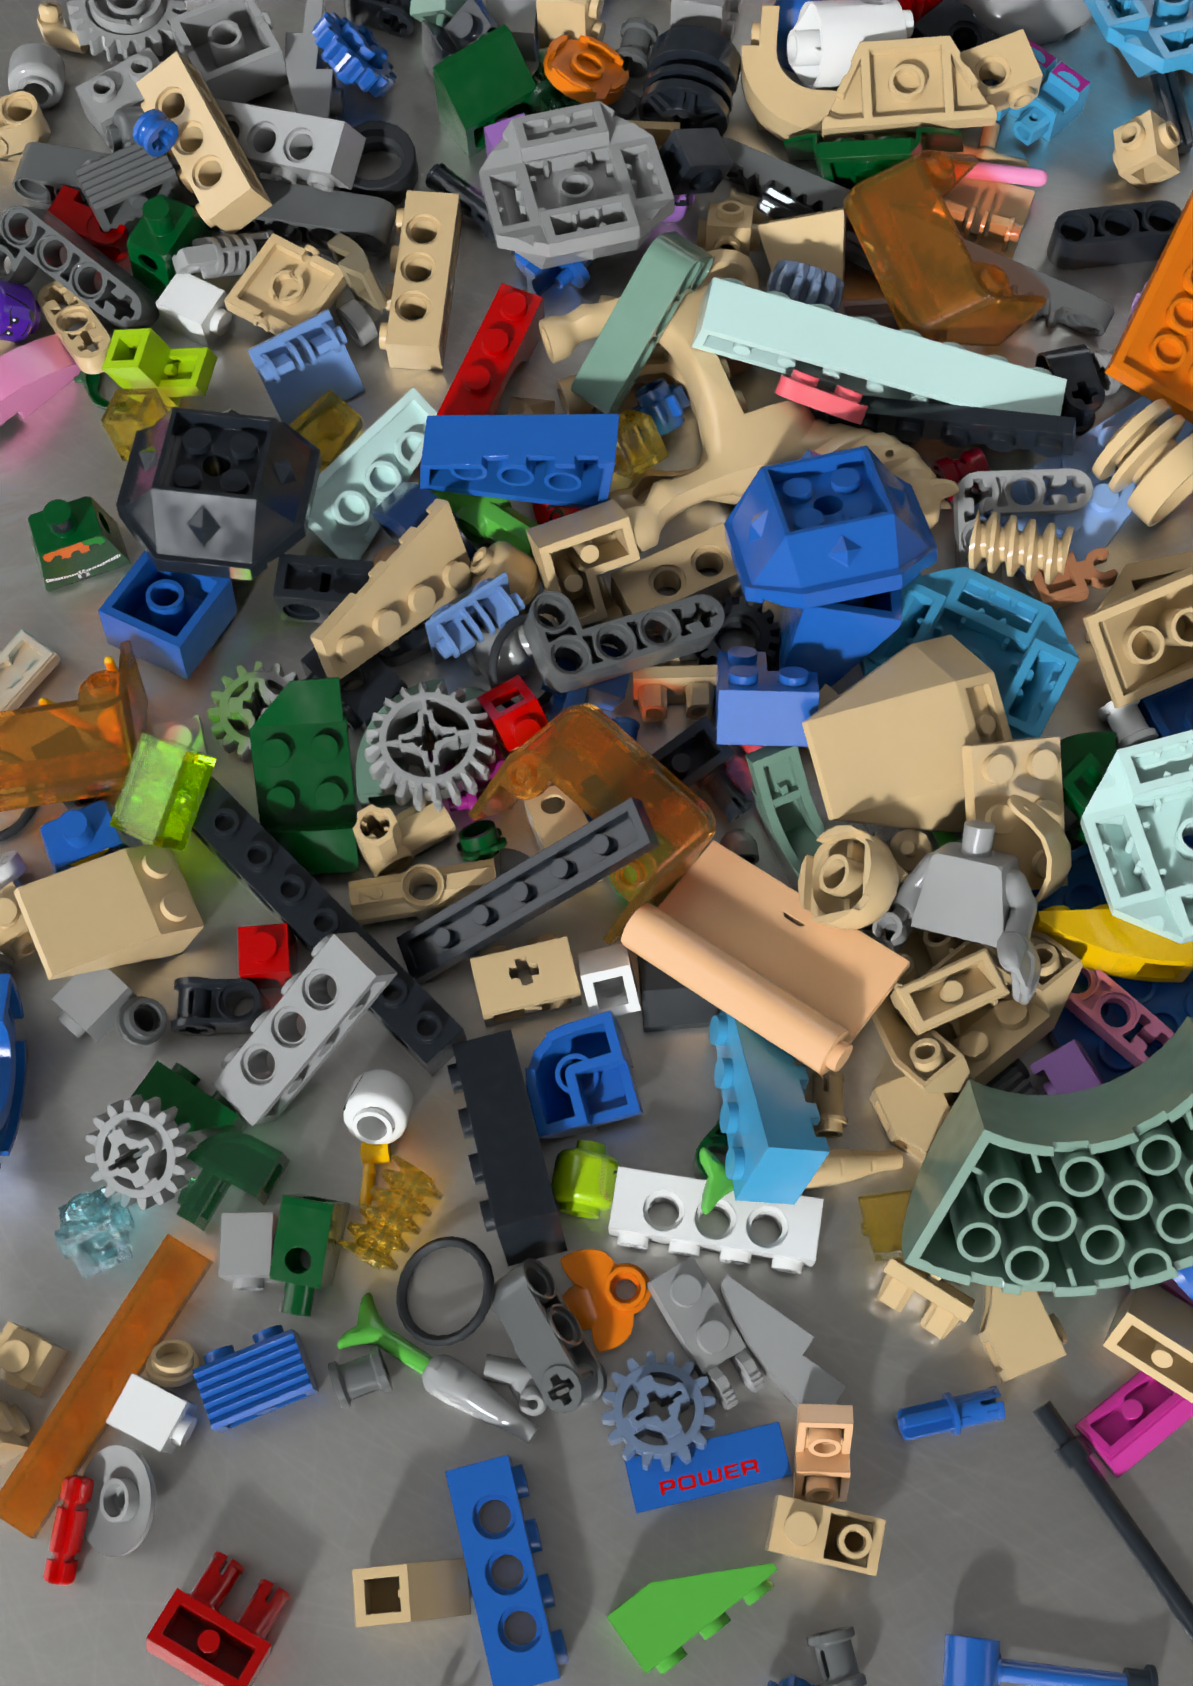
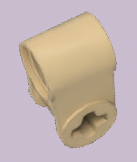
M16 91L7 96L0 97V159L23 152L27 143L48 142L51 129L32 94L25 91Z

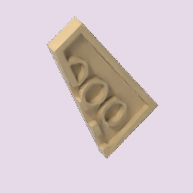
M436 498L426 509L429 515L417 528L411 526L398 540L401 544L400 547L386 562L380 560L370 570L368 582L358 593H349L310 636L327 677H339V680L427 619L437 609L448 604L472 587L471 579L473 572L469 568L470 559L448 501Z

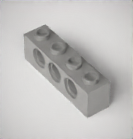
M215 99L258 178H260L261 173L271 174L270 176L277 181L296 184L297 179L307 181L308 185L326 192H333L334 186L352 190L366 138L345 121Z
M356 932L329 934L324 937L313 949L311 955L314 959L307 968L293 975L281 989L283 997L273 1009L262 1013L251 1026L253 1034L243 1046H238L232 1050L222 1061L221 1068L223 1071L212 1085L252 1126L276 1121L397 975V972ZM330 976L334 979L337 986L334 999L329 996L327 991V981ZM299 1014L303 1017L306 1024L304 1036L297 1029ZM268 1052L272 1054L275 1060L273 1073L267 1066Z

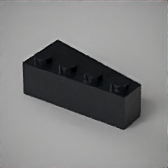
M511 1029L452 1044L456 1063L447 1065L454 1095L464 1093L467 1105L465 1108L458 1109V1115L464 1138L474 1137L478 1153L470 1154L468 1157L475 1185L483 1183L486 1185L489 1199L479 1201L486 1231H497L508 1267L520 1264L528 1258L539 1259L568 1251Z

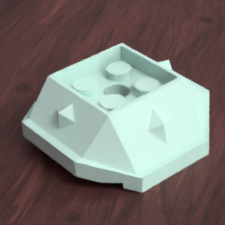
M1193 730L1118 749L1080 821L1111 915L1180 944L1193 941V849L1189 848L1183 841V837L1193 835Z

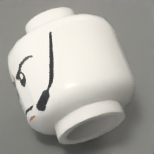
M382 1069L365 1071L354 1080L343 1108V1121L348 1131L365 1143H392L403 1135L408 1126L414 1106V1093L409 1083L402 1076L392 1071Z

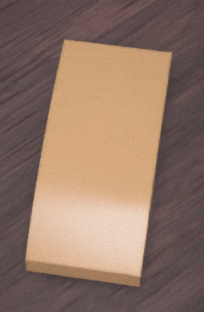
M798 1404L793 1498L821 1505L831 1504L835 1501L847 1502L851 1474L850 1447L854 1425L853 1405Z

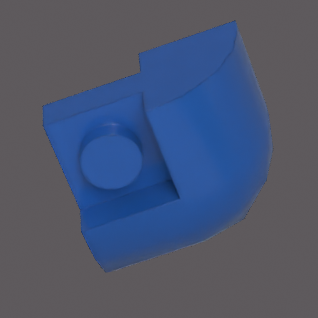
M611 1010L563 1024L546 1033V1037L534 1050L529 1067L525 1068L526 1088L539 1138L555 1139L580 1135L599 1130L598 1126L643 1114L632 1072L634 1066L617 1018Z

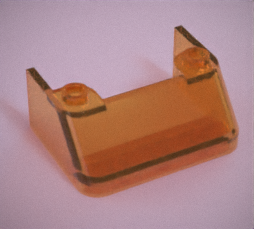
M923 150L857 183L844 197V209L901 330H913L920 333L923 338L940 343L954 342L960 345L1000 346L1047 303L1043 295L1013 294L1009 287L1008 276L1004 270L995 264L974 262L944 201V197L979 163L976 155Z
M130 640L120 643L119 670H101L91 674L81 684L78 700L0 712V812L123 793L141 783L145 773L148 698Z
M580 703L565 708L511 753L468 815L476 821L510 810L519 799L529 800L542 795L551 782L593 820L631 797L642 800L660 845L610 874L614 888L629 901V904L603 937V940L608 945H612L621 940L626 924L639 907L645 903H650L658 908L713 838L716 831V818L712 809L602 710L590 703Z

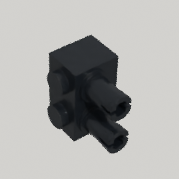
M706 716L699 719L629 770L626 776L631 782L638 798L642 800L650 819L655 822L660 817L662 819L667 817L688 844L691 851L700 847L702 841L705 843L716 833L690 801L691 794L695 791L705 789L726 815L730 823L739 818V814L743 815L754 805L753 801L749 800L728 773L735 753L729 745L716 744V728Z

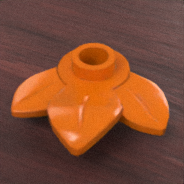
M577 1250L563 1256L560 1260L561 1265L574 1285L568 1288L562 1298L569 1310L579 1321L582 1331L592 1329L593 1342L598 1352L612 1350L622 1345L632 1333L634 1315L641 1312L650 1300L651 1294L646 1285L650 1282L649 1277L637 1265L631 1263L616 1264L611 1257L601 1250ZM629 1281L634 1284L636 1292L632 1298L624 1300L617 1296L616 1287L620 1282Z

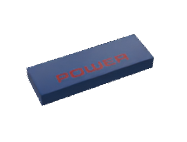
M779 1422L706 1439L707 1446L704 1450L691 1445L689 1447L691 1463L686 1465L677 1455L671 1458V1470L667 1472L664 1471L660 1459H653L648 1471L642 1469L641 1455L633 1457L628 1462L625 1461L636 1513L792 1476Z

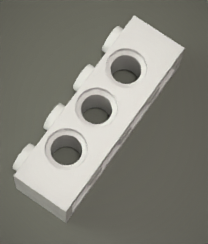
M618 1166L608 1227L609 1235L618 1237V1245L635 1249H648L649 1242L669 1245V1253L684 1257L693 1256L694 1258L699 1257L700 1250L721 1253V1262L741 1266H750L751 1258L771 1261L772 1270L790 1274H802L803 1267L812 1268L816 1262L824 1199L801 1195L795 1205L736 1201L734 1191L718 1201L712 1209L722 1212L727 1217L729 1228L720 1235H711L705 1232L700 1224V1218L704 1214L701 1210L702 1194L707 1180ZM660 1202L672 1204L679 1215L676 1222L667 1227L654 1224L649 1217V1211L655 1204ZM758 1219H770L777 1224L780 1230V1237L775 1242L762 1243L753 1236L751 1225Z

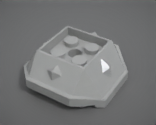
M600 101L512 118L502 133L503 139L491 151L479 170L480 185L497 247L515 251L540 269L638 250L653 229L675 212L674 196L653 135L636 124L615 116V111Z

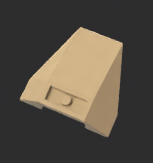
M951 634L907 645L802 722L829 820L954 834L963 833L966 821L962 745L1013 740L994 671Z
M885 927L884 930H883L882 935L886 938V934H885V929H886V927ZM914 927L898 954L910 961V967L874 1012L871 1019L893 1064L925 1093L961 1092L969 1079L986 1085L1055 1028L1083 967L1081 960L1047 934L1032 929L1030 940L1034 944V948L1040 958L1041 974L1032 1000L1027 1005H1021L1013 998L1011 972L1003 969L1000 965L997 947ZM983 948H987L1010 994L917 1037L894 1005L890 997L892 992L904 984Z

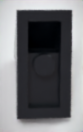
M467 0L444 28L427 20L422 21L423 63L433 79L432 67L440 63L444 57L457 53L475 42L482 34L491 32L499 27L482 0Z

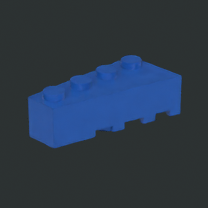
M619 414L427 416L420 468V489L427 488L433 491L581 509L608 501L615 466Z

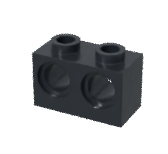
M292 554L279 556L273 598L281 619L322 624L349 593L357 594L370 578L368 573L374 567V562Z

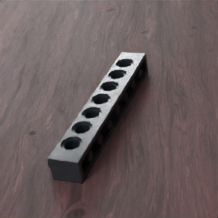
M197 760L160 792L171 811L281 923H288L296 939L310 953L329 934L356 932L397 972V975L367 1011L431 1076H434L455 1056L452 1044L467 1041L464 1029Z

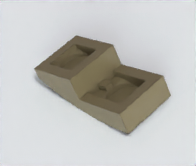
M338 233L327 242V245L355 299L380 311L387 306L386 296L366 254L355 241Z

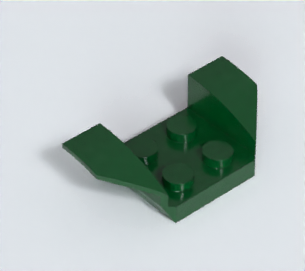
M917 127L916 139L886 135L873 140H855L844 137L838 138L833 142H824L823 137L819 133H811L784 140V147L790 161L816 159L821 178L872 200L918 198L922 192V186H925L927 183L928 154L964 152L961 131L934 127Z
M339 677L292 680L249 729L260 825L311 874L359 871L357 842L352 830L357 822V806L346 712H343Z

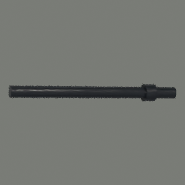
M1050 1400L1034 1410L1033 1413L1057 1446L1054 1453L1066 1470L1073 1469L1193 1642L1192 1602L1089 1457L1093 1452L1081 1434L1075 1436Z

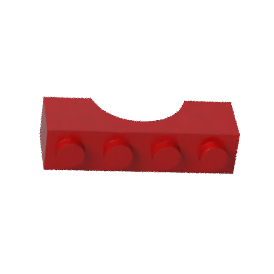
M501 283L436 416L497 414L501 397L510 376L519 363L522 361L529 362L541 337L539 320L545 318L543 297Z

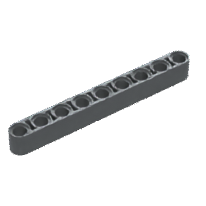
M41 142L27 143L12 182L13 188L18 194L28 200L52 204L62 186L66 185L78 190L84 205L90 207L81 190L74 170L82 167L91 157H105L109 153ZM172 164V167L174 168L177 174V170H179L181 167L180 165ZM177 174L184 195L181 200L177 201L196 210L195 205L199 201L195 193H191L185 187ZM258 178L273 205L235 233L237 235L240 233L273 230L274 234L296 245H311L315 248L330 250L327 242L338 233H341L355 241L362 248L366 256L380 257L387 253L397 210L390 202L379 197L337 190L326 192L312 186ZM207 225L210 231L226 233L216 225L212 228Z

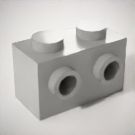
M150 47L126 58L116 66L89 78L83 84L75 87L86 117L107 146L106 126L112 125L115 111L119 108L138 106L145 101L136 83L161 64Z

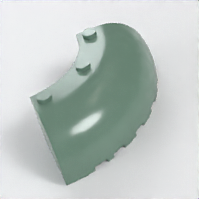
M1187 1016L1176 1033L1148 1060L1130 1072L1090 1089L1066 1094L1026 1095L995 1089L969 1079L936 1134L915 1181L902 1231L904 1263L942 1279L968 1286L970 1282L981 1285L1001 1287L1002 1293L1021 1295V1290L1053 1292L1054 1297L1097 1295V1289L1114 1288L1128 1284L1131 1289L1150 1286L1179 1277L1177 1271L1193 1266V1018Z

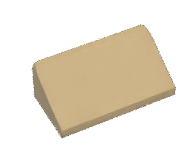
M983 948L896 988L890 997L918 1037L1007 996L1010 992L987 948Z

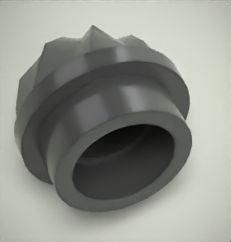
M138 996L129 999L120 1007L117 1014V1027L120 1036L136 1046L153 1044L162 1037L166 1028L167 1016L165 1009L158 1001L148 997Z

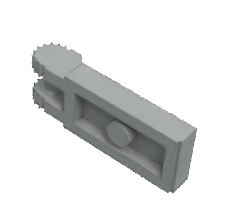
M693 1256L646 1284L689 1361L691 1360L695 1363L694 1369L698 1376H707L711 1391L725 1410L736 1406L738 1399L725 1374L717 1367L724 1361L730 1359L742 1382L752 1393H756L764 1388L765 1382L760 1371L757 1369L752 1357L744 1350L747 1348Z

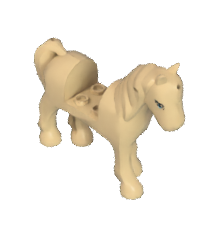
M716 249L707 251V253L714 257L709 273L693 293L684 296L634 383H650L664 378L668 385L672 383L675 386L681 385L699 426L702 444L699 466L682 471H660L654 469L638 471L628 488L609 492L608 501L615 499L629 516L639 555L656 546L663 527L684 510L706 500L737 505L759 469L765 466L799 460L808 449L823 455L867 446L893 475L912 485L929 528L935 527L939 520L940 509H952V506L945 498L957 494L959 487L952 480L936 478V474L922 461L920 454L913 448L902 444L898 439L884 432L875 433L865 428H857L842 423L829 424L821 419H815L808 406L794 401H784L748 412L743 394L740 390L733 391L729 379L754 365L692 347L702 298L713 277L719 279L734 278L742 281L747 287L757 290L760 288L759 274L750 257L736 250ZM601 295L599 303L581 304L564 316H548L539 320L540 334L551 362L555 364L568 358L580 343L598 337L620 297ZM570 375L557 380V392L564 413L590 414L594 406L571 391L576 375Z

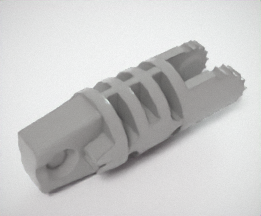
M268 230L194 239L192 247L182 248L177 254L172 256L176 274L201 273L203 279L242 275L256 257V247H263L274 231Z

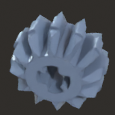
M784 259L777 261L773 272L770 273L766 288L767 291L785 293L792 300L809 305L824 304L831 307L834 312H838L843 299L842 293L845 284L839 277L821 268L795 260L789 261Z

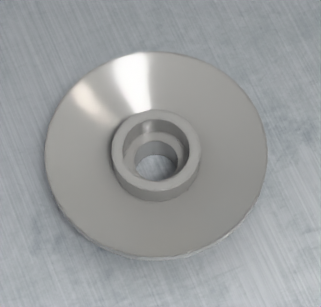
M111 1445L100 1450L91 1459L83 1476L89 1477L94 1481L91 1501H87L85 1504V1508H88L89 1512L84 1534L96 1551L106 1556L116 1557L127 1555L134 1551L147 1536L154 1517L156 1491L151 1469L141 1453L127 1445Z

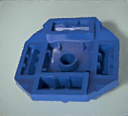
M867 446L823 455L808 449L799 460L762 467L724 523L725 537L745 600L749 602L763 603L767 600L784 607L808 609L903 589L924 568L928 569L937 562V544L912 485L893 475Z

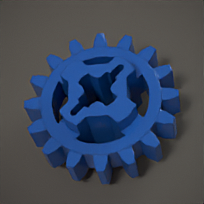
M326 12L313 27L312 35L317 38L314 42L323 49L321 53L322 59L332 67L336 77L349 86L350 83L355 84L364 93L369 90L374 97H378V95L383 97L396 82L397 75L392 71L394 66L386 60L388 57L387 50L374 38L373 32L363 24L358 26L346 17L341 19L335 12L331 14Z

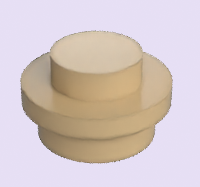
M177 1339L160 1342L152 1349L151 1355L146 1362V1375L152 1383L158 1386L178 1388L195 1378L192 1370L199 1367V1358L193 1352V1348L189 1343Z

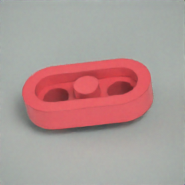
M793 369L791 377L781 374L775 390L776 394L841 419L862 424L868 409L867 405L860 403L863 396L862 393L841 385H836L834 392L817 387L820 378L797 369Z

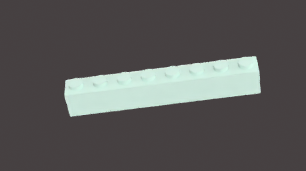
M712 278L702 298L692 343L693 348L716 353L717 355L791 375L793 369H797L820 378L818 383L836 388V385H841L860 392L863 396L1060 416L1067 379L1054 376L1049 370L1044 368H1026L1009 363L1005 357L999 355L985 356L967 351L964 346L958 343H940L929 340L913 330H895L881 326L877 321L868 317L854 318L836 313L831 307L824 304H805L792 300L788 295L779 291L764 292L747 287L742 281L734 278Z

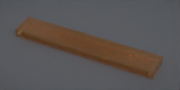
M166 1235L0 1490V1518L29 1538H37L61 1500L59 1496L63 1479L66 1476L78 1474L109 1426L105 1422L131 1374L141 1376L146 1368V1362L151 1355L152 1349L162 1342L213 1264L211 1260L171 1235Z

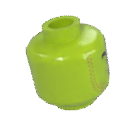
M578 1140L576 1148L562 1150L557 1155L551 1188L555 1201L560 1204V1212L581 1218L598 1219L600 1218V1212L612 1208L618 1166L621 1167V1165L614 1157L606 1154V1145L594 1141Z

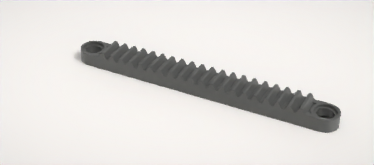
M721 136L734 164L724 178L743 185L746 194L753 195L759 192L761 197L764 190L771 186L817 212L846 207V227L881 247H886L887 250L894 254H902V258L909 262L913 260L918 261L920 272H924L929 267L934 268V278L940 279L945 274L950 275V285L956 286L961 281L966 282V292L972 293L977 288L982 289V299L988 300L993 295L998 296V306L1004 307L1009 302L1014 303V311L1018 315L1025 309L1031 310V320L1034 322L1040 317L1045 316L1047 317L1048 328H1053L1058 323H1061L1087 335L1102 336L1114 316L1112 306L1098 296L738 141Z

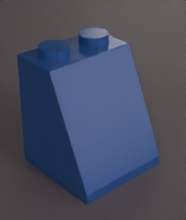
M901 589L808 609L783 606L780 615L779 670L784 667L795 666L804 668L808 672H817L819 691L825 684L832 687L900 627L902 622Z

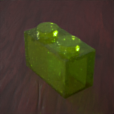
M142 732L121 794L116 801V807L109 826L152 846L184 851L217 759L175 740Z

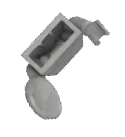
M968 820L964 823L962 843L949 842L934 852L927 853L903 881L890 906L893 912H886L879 921L873 923L872 930L877 939H879L886 926L896 924L897 931L892 936L891 943L893 946L903 944L907 938V928L904 922L906 918H912L911 927L997 947L1000 965L1003 969L1011 972L1014 1000L1021 1005H1027L1035 994L1041 974L1040 958L1034 948V944L1030 940L1038 907L1025 874L1019 871L1018 858L1012 854L992 850L996 826L986 821Z

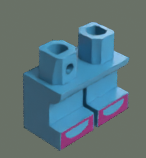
M1027 37L1043 74L1038 97L1020 109H1011L1009 107L997 112L996 121H1000L1007 113L1017 119L1013 127L1015 137L1028 146L1040 137L1049 142L1083 111L1091 82L1061 61L1056 65V57ZM993 80L992 86L999 85V82Z

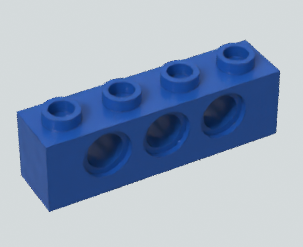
M504 1455L445 1471L493 1686H534L560 1679L562 1676L560 1665L569 1663L562 1630L552 1631L547 1609L555 1607L556 1603L549 1574L538 1575L534 1553L543 1551L536 1519L526 1520L521 1498L530 1496L523 1464L513 1466L511 1457ZM492 1501H503L511 1513L509 1525L500 1533L489 1532L482 1523L483 1509ZM505 1555L517 1557L524 1569L521 1582L511 1589L499 1585L494 1577L495 1564ZM516 1611L528 1612L536 1621V1635L527 1644H518L508 1636L506 1629L507 1621L511 1614Z

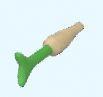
M703 1147L700 1149L699 1157L708 1177L702 1194L701 1210L707 1215L718 1201L734 1191L733 1181L726 1177L725 1164L707 1148ZM830 1149V1153L804 1191L853 1181L881 1171L901 1169L903 1167L902 1153L899 1149L883 1151Z

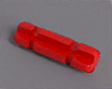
M69 1475L63 1479L59 1496L63 1500V1504L57 1506L49 1551L53 1552L51 1558H47L43 1574L44 1580L48 1583L69 1585L75 1580L79 1561L74 1558L77 1553L81 1552L89 1509L85 1508V1504L87 1501H91L94 1481L89 1477Z

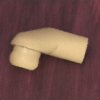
M53 1L42 2L38 7L40 15L37 16V25L45 42L56 48L85 54L89 44L84 46L79 44L77 34L72 33V29L67 27L64 18L61 17V6Z

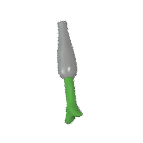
M369 1292L362 1297L357 1325L341 1336L337 1343L338 1349L359 1345H378L381 1349L420 1373L425 1389L436 1398L477 1419H482L484 1422L506 1430L527 1444H530L540 1427L538 1424L522 1415L504 1397L498 1394L493 1387L459 1360L447 1354L433 1357L389 1329L374 1305L372 1294Z

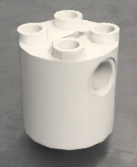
M823 0L805 2L800 10L796 25L788 34L787 57L789 64L803 87L815 90L837 91L844 75L850 69L851 59L859 42L910 38L914 28L913 14L911 10H902L897 0Z

